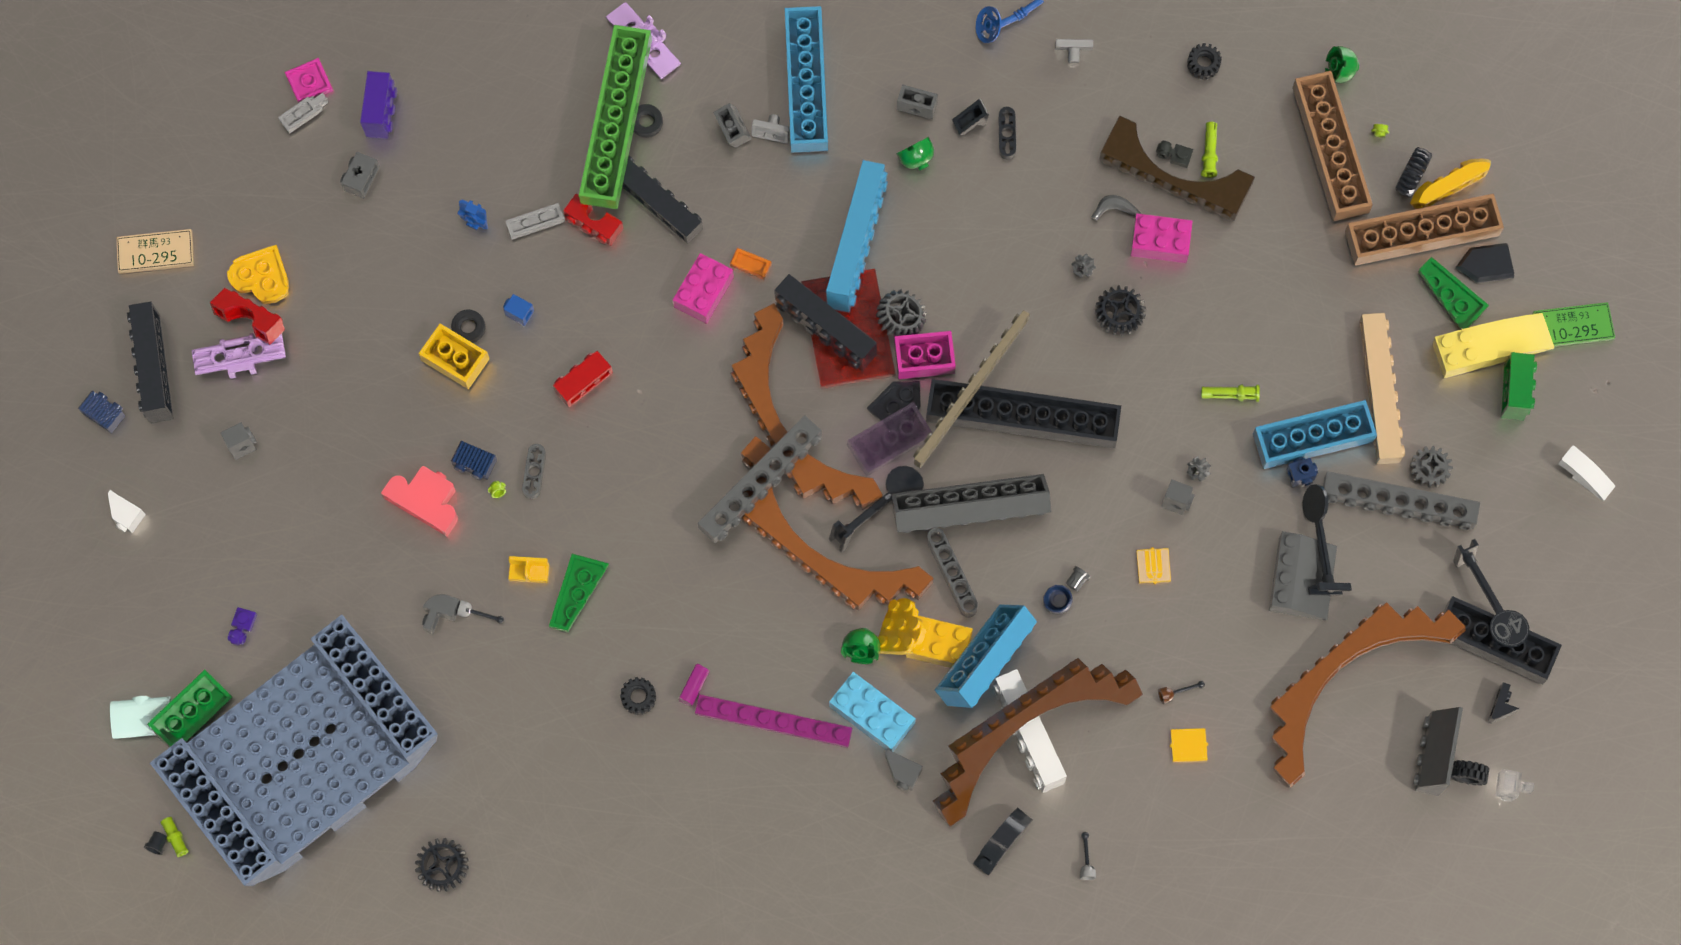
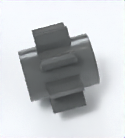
M1079 254L1075 257V261L1071 263L1074 270L1073 273L1079 275L1080 278L1084 275L1089 277L1096 268L1094 266V258L1092 259L1088 254L1084 256Z
M1197 456L1193 458V461L1187 463L1189 466L1187 473L1192 477V480L1198 478L1199 481H1202L1211 474L1209 472L1211 465L1206 461V458L1200 460Z

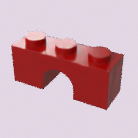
M576 193L563 210L565 220L571 225L576 224L581 227L580 229L588 235L591 233L596 236L600 243H607L611 246L624 229L622 221L607 212L600 220H591L588 216L593 210L592 205L581 204L579 195Z

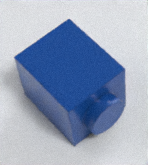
M514 294L503 305L505 316L523 326L526 325L534 312L533 304Z

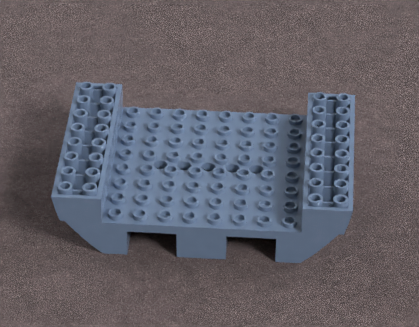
M340 615L311 638L314 643L312 647L188 743L181 738L150 762L244 886H254L289 869L303 858L300 852L330 828L336 832L366 808L363 803L393 778L399 782L412 772L437 741V732L343 615ZM328 725H335L336 730L334 733L327 734L325 732ZM312 737L320 738L317 746H310L309 742ZM297 749L304 751V755L300 759L294 758V752ZM282 761L288 763V768L285 771L278 770V764ZM265 774H271L272 780L268 784L262 783V777Z

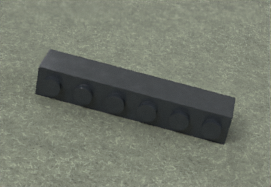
M629 155L622 187L688 244L703 229L701 217L696 213L692 214L684 202L677 201L675 195L670 190L662 188V184L656 178L652 179L644 167H638L634 159Z

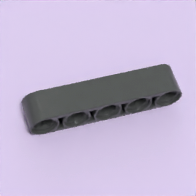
M932 528L928 532V546L961 614L968 618L973 617L978 607L976 597L945 533L940 528ZM938 535L941 537V540L934 542L931 537ZM946 552L949 554V557L942 559L939 554ZM955 569L957 575L950 576L947 571ZM958 586H963L966 591L958 593L955 589ZM966 603H971L974 606V608L972 610H966L964 608V605Z

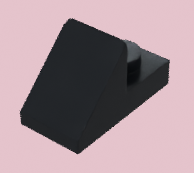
M978 99L954 117L952 121L959 134L965 135L977 125L985 126L989 113L982 100Z
M1503 682L1499 686L1488 723L1492 724L1516 713L1520 709L1507 704L1512 694L1509 691L1510 684Z

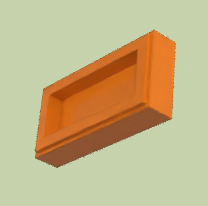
M740 248L736 249L730 262L731 267L761 279H765L772 264V261Z

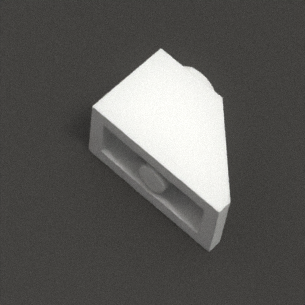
M110 490L108 498L112 519L116 522L115 526L123 532L127 530L133 533L146 514L142 509Z

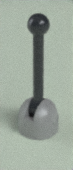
M463 600L460 602L457 611L458 616L467 617L472 613L496 620L498 623L504 622L503 616L497 617L473 610L470 603Z
M1083 832L1081 837L1084 839L1085 865L1081 868L1080 879L1094 880L1096 879V871L1093 866L1089 865V833Z

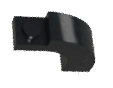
M1017 807L989 839L973 864L989 876L1010 847L1025 832L1033 819Z

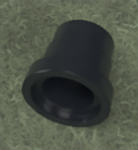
M154 831L149 842L145 843L144 848L151 853L162 855L167 836Z

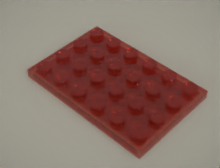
M875 269L864 270V273L860 274V288L856 290L855 306H851L850 313L840 310L836 311L877 342V356L862 372L851 367L846 358L837 356L832 347L823 345L818 336L815 334L811 335L821 389L896 376L887 330H882L883 324H878L880 318L876 317L878 312L876 309L881 296ZM830 276L801 281L805 287L827 303L826 290Z

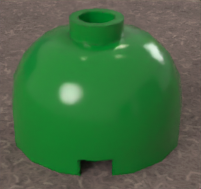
M1333 46L1329 50L1326 57V62L1329 63L1328 68H1325V72H1332L1335 83H1345L1351 80L1359 70V62L1354 51L1343 46Z
M927 137L896 154L905 167L909 169L918 168L920 171L929 166L928 162L934 156V147L930 138Z
M855 629L844 637L841 647V654L844 658L847 655L851 658V662L858 664H871L874 659L876 661L879 659L880 641L869 629Z

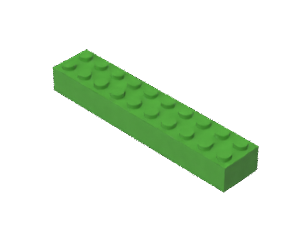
M614 25L579 192L581 204L618 209L652 43L651 30Z

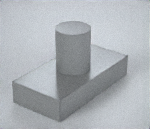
M1056 39L1055 50H1069V63H1079L1080 50L1093 49V40Z
M772 114L769 116L768 122L753 120L752 136L788 144L790 126L780 125V117Z

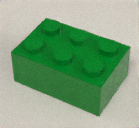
M1511 352L1504 363L1501 418L1524 421L1526 416L1530 415L1531 409H1534L1535 398L1532 397V392L1536 388V380L1533 379V375L1537 370V361H1534L1535 355Z

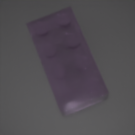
M912 402L849 439L847 446L867 477L923 444L927 435L930 432L932 433L915 403Z

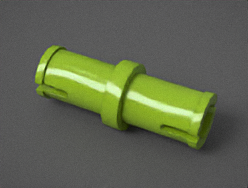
M167 817L163 819L160 823L168 836L166 838L168 843H171L176 852V856L182 857L186 855L189 850L186 848L182 839L183 835L181 831H178L173 818Z

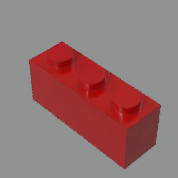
M598 351L589 353L582 363L574 365L568 374L556 379L553 388L568 407H571L610 376L613 370L611 365Z

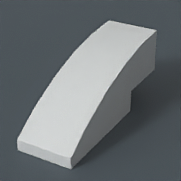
M1572 446L1558 463L1574 475L1572 477L1574 480L1602 501L1605 500L1615 487L1605 473L1575 446Z

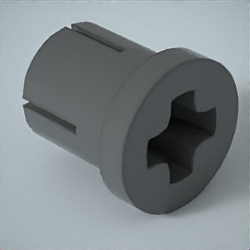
M1075 566L1073 568L1074 572L1066 581V584L1078 592L1086 580L1089 581L1091 576Z

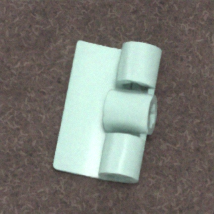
M136 696L132 700L111 701L110 722L112 738L120 739L156 735L147 724L172 701L171 696L156 698Z

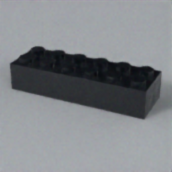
M790 274L774 290L776 307L780 311L789 313L790 318L797 324L800 322L804 325L805 330L809 334L818 336L823 345L832 347L834 353L840 358H846L849 361V365L854 369H859L863 372L877 356V342Z
M152 301L129 305L127 319L132 327V330H129V336L134 343L131 352L133 359L136 358L134 373L135 376H138L139 382L136 383L137 393L141 397V400L138 401L139 410L143 412L144 417L150 423L173 420L160 314Z
M1454 596L1451 597L1444 613L1450 610L1466 626L1465 632L1451 644L1542 685L1548 680L1561 649V644L1529 630V636L1520 646L1513 648L1503 647L1495 642L1489 631L1490 622L1494 614Z

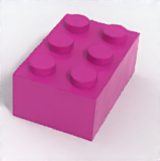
M1136 213L1131 256L1187 263L1193 220Z
M700 253L673 298L674 308L707 324L734 278L733 269Z
M951 331L895 336L894 345L898 380L955 374L956 365Z

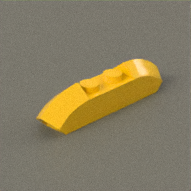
M1479 158L1461 162L1460 169L1458 167L1453 169L1448 176H1440L1433 182L1427 181L1422 184L1414 193L1410 204L1415 209L1433 206L1486 177L1491 161Z

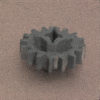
M1425 446L1423 452L1418 450L1416 452L1417 455H1413L1412 460L1414 462H1411L1410 467L1414 469L1410 473L1416 474L1414 480L1420 479L1421 486L1427 483L1428 488L1432 484L1438 487L1440 482L1444 484L1447 481L1446 478L1449 479L1451 476L1449 472L1452 471L1453 467L1448 465L1452 462V459H1446L1448 453L1442 454V448L1436 451L1434 446L1430 450ZM1428 456L1426 460L1420 461L1423 457ZM1442 473V475L1435 478L1436 474Z

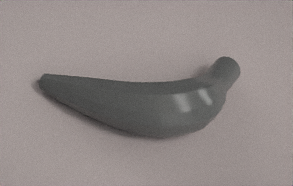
M1108 195L1100 200L1097 209L1091 217L1097 221L1109 209H1119L1135 217L1136 213L1141 214V212L1127 199L1117 195Z

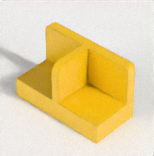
M509 556V581L548 583L550 565L548 559Z

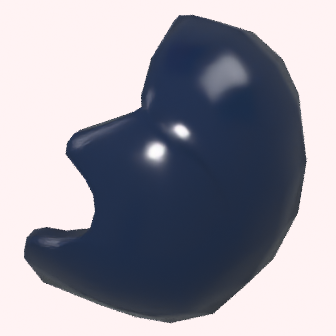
M1054 585L1048 588L1043 596L1044 606L1053 614L1067 612L1073 602L1071 591L1063 585Z

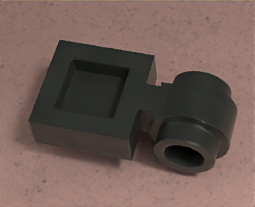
M1165 140L1158 144L1156 152L1159 158L1167 159L1170 156V163L1188 168L1194 149L1176 144L1175 148L1172 149V144Z

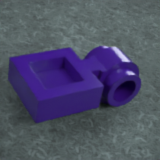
M237 607L231 626L237 629H231L228 634V641L231 644L244 645L247 634L244 631L251 632L257 613Z

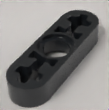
M1003 107L999 111L998 117L999 154L1003 159L1010 160L1016 154V116L1013 108ZM1005 113L1009 115V124H1005ZM1009 129L1013 134L1010 137H1005L1002 131ZM1006 143H1009V154L1005 151Z

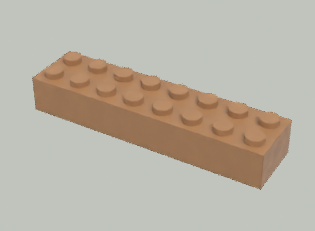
M1328 71L1296 78L1292 87L1333 221L1369 214L1373 204L1332 72Z
M1494 194L1348 223L1345 234L1354 266L1497 237L1500 236L1504 226Z

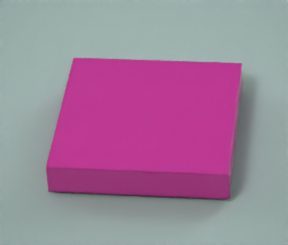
M319 58L285 72L298 103L307 97L313 96L316 98L321 93L325 95L333 91Z

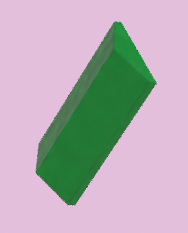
M204 670L147 725L170 748L181 738L188 741L232 696Z

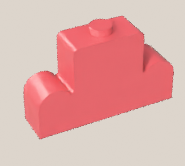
M422 466L410 484H408L404 477L394 476L381 492L385 500L448 537L458 521L455 509L448 505V502L456 492L455 487L439 471L435 473Z

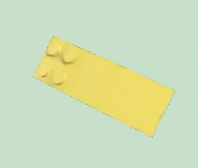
M1543 313L1508 318L1436 336L1432 343L1444 378L1506 362L1511 352L1536 354L1554 349Z

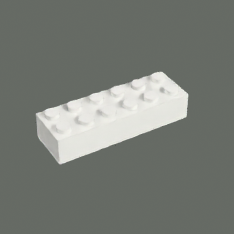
M1017 669L995 678L992 692L997 701L1000 700L1001 710L1021 695L1027 693V689ZM1038 716L1027 722L1012 735H1016L1018 738V749L1021 754L1024 753L1027 760H1025L1028 770L1034 773L1035 778L1033 780L1037 789L1041 788L1042 793L1063 785L1067 775Z

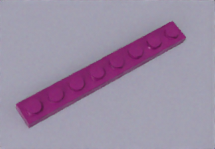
M700 694L695 715L845 748L849 747L853 729L852 727Z

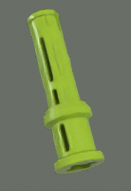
M1207 122L1205 124V152L1201 158L1203 162L1201 176L1205 178H1214L1218 174L1216 170V163L1218 162V156L1216 155L1218 124L1215 122Z
M1243 384L1238 385V387L1202 386L1201 399H1238L1240 402H1243V400L1259 402L1260 386H1243Z

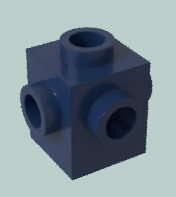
M1297 458L1293 463L1288 464L1286 469L1292 487L1301 484L1302 486H1308L1313 483L1318 474L1317 465L1312 463L1311 458Z

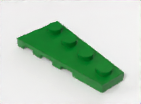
M1431 257L1419 269L1418 273L1460 330L1469 328L1489 307L1484 300L1434 258Z
M576 554L571 555L549 628L569 632L608 569L609 563Z

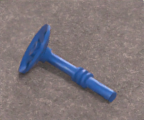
M1034 0L1025 7H1020V10L1014 11L1013 15L1002 20L1000 13L995 7H984L976 19V34L983 43H992L997 39L1002 27L1017 20L1021 21V19H1024V16H1028L1029 12L1043 4L1044 0ZM983 31H986L988 34H990L989 38L985 37Z

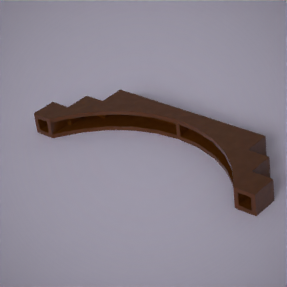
M1077 658L977 727L956 739L948 746L956 763L940 773L948 791L933 800L941 818L949 826H952L966 816L972 791L981 772L1003 743L1027 722L1048 710L1067 703L1083 700H1108L1129 705L1143 695L1136 678L1126 669L1114 677L1112 672L1103 664L1089 671L1088 666Z

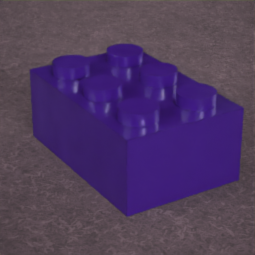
M367 71L360 121L366 137L388 139L389 132H392L393 122L391 121V115L395 113L393 99L397 98V87L394 86L395 83L390 73Z

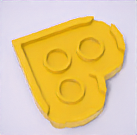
M277 245L238 257L233 260V264L230 266L229 271H227L228 280L238 293L253 292L254 296L262 304L276 303L288 296L289 280Z
M900 598L889 602L888 611L878 636L880 641L879 654L908 655L913 653L911 650L915 649L917 645H922L926 636V628L923 627V621L918 618L919 611L916 609L914 601L908 598Z

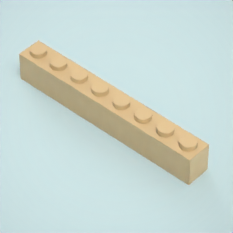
M1385 313L1362 314L1359 324L1370 414L1377 433L1374 441L1376 464L1400 463L1401 459L1405 456L1404 445H1401L1400 440L1403 437L1402 427H1399L1398 420H1400V410L1396 408L1398 392L1394 391L1396 375L1392 373L1391 366L1394 365V359L1389 351V348H1391V337L1387 335L1389 320L1385 319Z

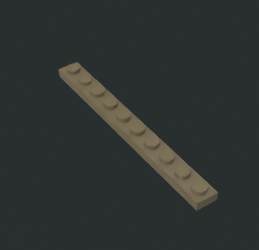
M1023 310L1020 315L1018 313L1015 315L1011 322L1013 324L1011 328L1004 330L1000 343H995L990 350L991 355L989 358H984L980 363L979 368L981 369L977 374L973 373L968 380L970 384L966 389L963 387L957 395L959 399L955 404L952 402L946 410L948 414L945 418L941 417L935 426L937 429L934 433L930 432L924 440L926 444L922 449L919 447L914 453L915 466L921 469L1027 324L1030 317L1028 312Z

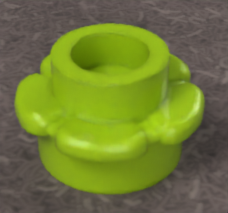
M1374 124L1371 132L1374 133L1375 137H1385V134H1389L1388 125Z
M494 481L490 484L488 493L493 498H500L506 493V484Z

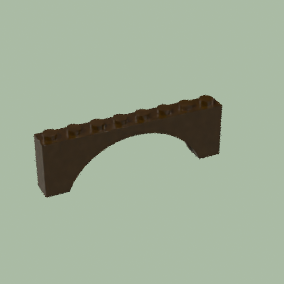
M1122 116L1118 117L1099 158L1105 165L1115 166L1121 172L1130 173L1140 181L1150 182L1158 189L1163 188L1173 196L1183 197L1191 204H1198L1208 212L1218 213L1222 218L1235 221L1255 179V176L1239 169L1226 177L1204 182L1189 181L1172 176L1152 162L1140 144L1137 124Z

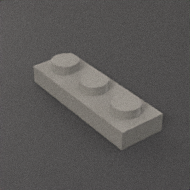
M559 203L506 220V225L513 240L563 223L565 220Z

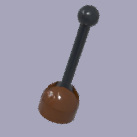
M1199 681L1197 684L1174 691L1169 687H1163L1158 689V695L1162 704H1165L1174 698V694L1198 687L1204 688L1205 683L1204 681Z

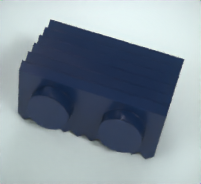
M91 391L78 409L102 428L113 433L123 418H125V414L122 412L123 408L116 402L111 404L107 401L108 397L100 391L98 394Z
M460 441L451 462L454 469L464 473L468 471L472 473V477L478 480L482 478L488 480L497 462L496 455Z

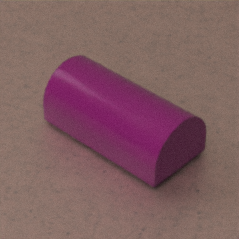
M698 663L695 665L678 699L679 702L693 706L710 672L707 668Z

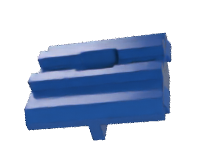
M460 200V210L457 214L463 220L468 221L466 225L476 230L479 227L487 230L486 210L481 208L480 204L474 205L471 200L469 202Z

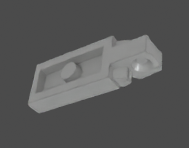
M323 93L316 98L313 96L307 97L279 116L278 119L290 134L318 115L323 110L322 107L329 103Z

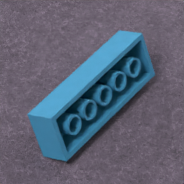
M1364 400L1258 426L1254 429L1253 437L1262 467L1267 469L1292 463L1295 459L1301 457L1307 459L1373 443L1377 433L1367 402Z
M1000 604L935 688L936 693L947 706L973 708L978 703L979 698L988 690L991 682L1000 674V670L1010 661L1013 653L1022 645V641L1031 633L1034 625L1037 623L1025 605Z

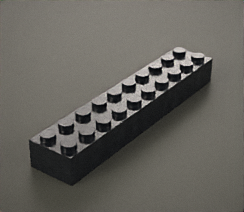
M932 379L926 422L937 423L941 417L945 418L948 414L946 410L952 402L956 403L959 399L957 395L963 387L966 389L969 384ZM981 386L952 426L1115 448L1122 405Z

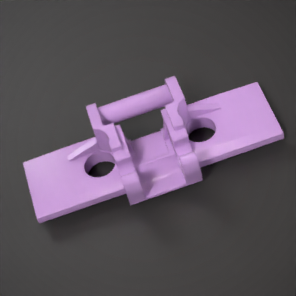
M625 2L606 16V19L613 26L628 27V25L634 24L635 26L632 28L651 30L652 43L650 52L658 50L660 55L652 57L649 53L647 64L660 79L681 65L680 61L662 43L666 39V33L663 29L658 31L653 25L654 20L650 15L647 16V20L644 23Z
M250 333L249 336L229 340L220 339L219 345L191 350L195 375L227 369L230 379L236 378L235 372L249 370L251 375L257 374L255 368L257 363L286 358L282 333L271 345L256 338L254 333ZM248 343H250L249 346H246V347L235 348V349H230V350H227V349H226V348H228V347H233V346H238V345H243V344H248ZM261 346L262 352L254 354L257 351V347ZM223 354L225 358L223 361L217 362L215 361V356Z

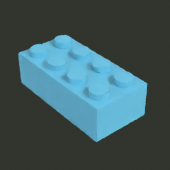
M852 672L829 701L831 709L884 749L894 752L916 722V718L855 672Z

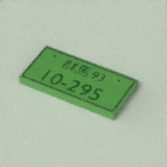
M1608 302L1538 310L1532 313H1543L1554 347L1615 339Z

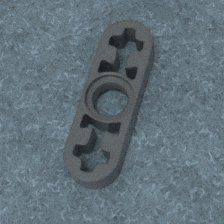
M533 444L528 449L522 486L524 496L528 499L537 498L541 491L546 452L541 444ZM536 449H539L540 453H542L538 454V463L535 462V456L532 453L536 452ZM530 468H539V474L531 476L529 474ZM531 481H534L533 486L536 491H532V494H529V491L526 489H530Z

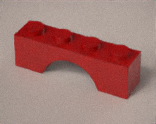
M224 288L210 301L214 315L227 322L236 318H249L253 320L252 328L256 338L269 345L285 330L282 323L283 320L278 314L267 311L265 307L254 304L250 299L241 297L235 291Z

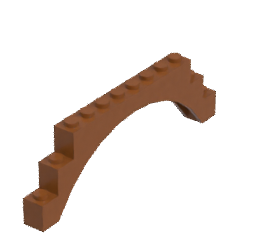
M773 303L754 313L755 320L753 323L758 332L743 339L744 346H742V350L747 358L731 365L732 372L730 373L734 382L740 384L741 388L739 390L744 399L747 398L750 402L748 407L753 415L756 414L759 418L757 423L762 431L765 429L768 435L766 439L770 446H775L788 433L779 420L769 389V364L772 350L783 327V318ZM787 450L783 455L790 457L793 455V452ZM809 454L804 459H799L790 473H785L788 479H793L795 483L793 488L797 495H802L803 499L822 490L826 500H830L832 504L851 496L855 505L860 506L864 510L883 497L874 478L846 474L826 466Z
M755 436L741 452L742 463L748 468L754 467L770 451V447ZM760 477L756 482L763 484L767 480L764 477ZM772 487L768 490V495L763 500L759 499L754 504V509L749 514L745 513L741 518L748 526L752 524L757 528L756 532L763 538L765 536L771 540L770 543L775 548L783 549L786 552L785 555L790 560L799 562L801 564L800 567L806 573L811 572L816 576L815 579L821 585L826 584L829 586L832 594L845 599V604L851 609L856 608L859 611L873 594H875L874 597L877 601L889 605V602L895 599L903 588L910 598L913 599L915 597L919 600L933 584L934 578L919 566L897 571H866L847 567L827 559L809 547L792 530L779 509ZM745 491L744 494L750 497L753 495V492Z
M1387 602L1383 606L1381 604L1372 611L1373 615L1371 617L1362 619L1358 624L1359 627L1354 632L1352 630L1344 636L1345 640L1341 644L1336 643L1329 650L1330 653L1325 658L1323 656L1315 662L1316 666L1312 670L1307 669L1300 676L1301 679L1296 684L1294 682L1286 688V693L1282 697L1279 695L1271 702V711L1285 725L1283 727L1279 726L1272 733L1273 742L1286 754V757L1281 756L1276 760L1274 771L1290 788L1305 776L1303 745L1306 725L1313 705L1327 683L1340 669L1355 658L1377 647L1401 641L1418 640L1451 644L1465 632L1466 626L1450 610L1446 613L1441 612L1434 619L1436 622H1433L1418 606L1414 610L1410 608L1403 615L1405 617L1403 619Z

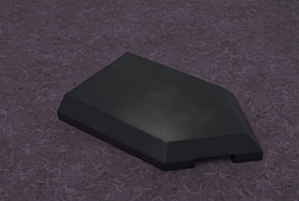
M1507 243L1469 248L1455 267L1457 271L1464 273L1477 284L1514 279V269Z
M920 381L892 382L867 407V410L895 434L921 407Z

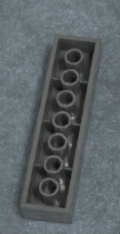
M1044 474L892 494L897 532L903 533L913 530H929L936 527L947 528L951 525H967L974 522L985 523L989 520H1005L1012 517L1023 518L1027 515H1044L1051 512L1050 491Z

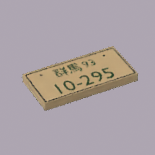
M191 229L116 237L119 274L194 266L193 232Z

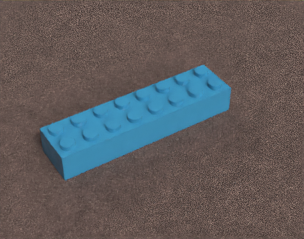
M821 6L785 8L791 153L828 151Z
M862 161L826 290L827 304L835 310L850 313L851 306H855L857 298L855 293L856 290H859L861 284L860 274L864 273L866 265L864 260L870 252L869 241L873 240L875 232L873 227L874 224L877 225L879 219L878 208H882L884 199L882 195L883 192H886L888 181H886L888 172H885V164Z

